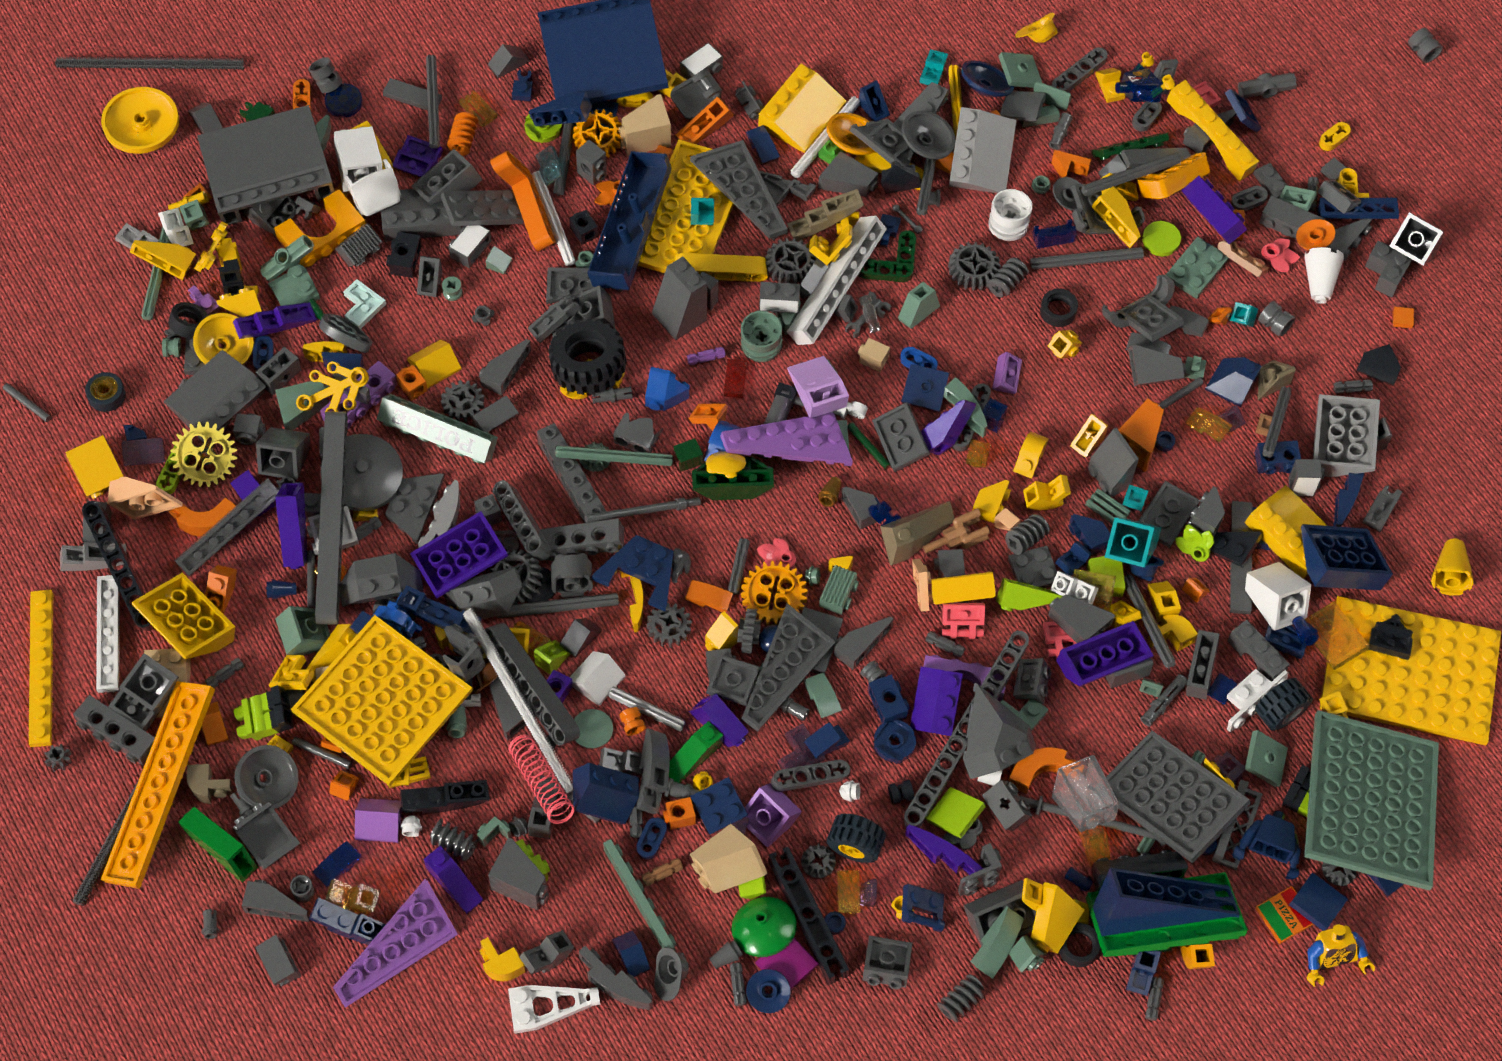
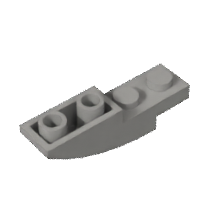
M454 480L451 485L445 488L444 496L434 504L433 512L435 519L431 522L428 533L420 538L418 542L419 548L456 526L460 510V489L457 480Z

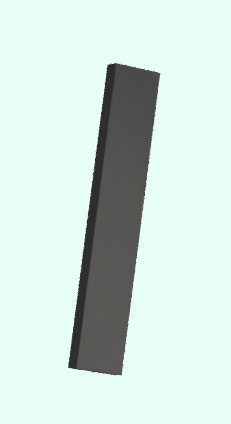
M267 478L174 561L188 576L193 574L273 503L279 490Z
M1232 501L1231 532H1252L1244 523L1252 513L1251 502ZM1252 554L1243 568L1230 562V613L1251 614L1252 599L1245 591L1247 572L1252 571Z

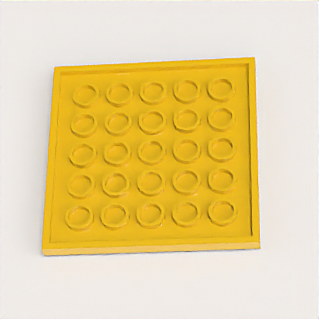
M374 615L291 710L380 780L391 786L473 689Z

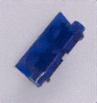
M875 498L877 504L871 505L868 508L869 515L879 524L884 519L886 520L882 525L902 518L899 514L893 515L890 512L892 508L885 500L880 502Z

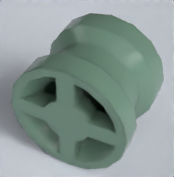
M454 276L443 280L442 289L445 299L449 301L460 299L462 296L461 281Z
M163 338V357H169L170 355L181 357V339L174 338V340H170L169 338Z

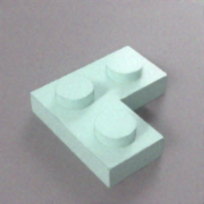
M357 279L343 291L344 296L355 303L344 315L345 319L360 329L386 305L385 299Z

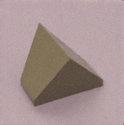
M1275 360L1262 365L1258 375V400L1280 390L1283 386L1290 385L1296 371L1295 367Z

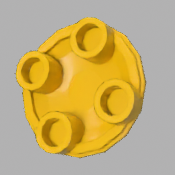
M720 451L707 458V472L724 474L727 478H734L737 476V472L745 468L746 459L741 454Z

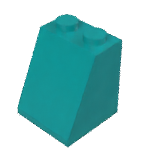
M1115 517L1105 558L1145 568L1157 547L1162 527Z

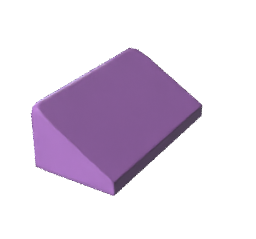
M1005 352L998 357L993 390L1012 394L1017 392L1022 359L1009 352Z

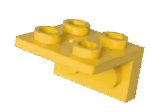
M849 224L830 246L825 238L814 235L810 239L809 251L826 265L830 262H835L840 255L839 251L843 247L847 248L853 240L852 225Z

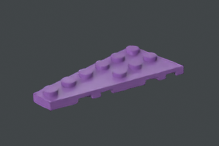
M834 412L814 418H809L808 416L723 431L720 435L726 453L742 455L762 454L764 457L769 458L780 456L782 459L806 462L817 460L826 461V464H834V462L844 463V466H852L853 464Z
M426 879L423 880L333 986L345 1008L458 935Z

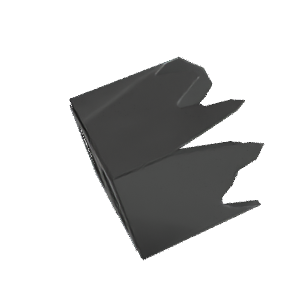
M626 412L614 431V443L636 452L651 453L663 432V428L654 435L651 418H638L630 422L629 413Z

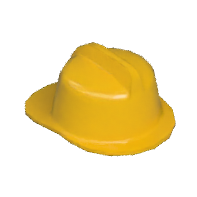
M1049 13L1038 21L1023 27L1015 34V37L1029 36L1034 42L1038 43L1048 41L1058 33L1052 20L1055 14Z

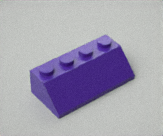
M1132 621L1062 649L1056 661L1065 677L1080 687L1150 659L1154 655L1135 622Z

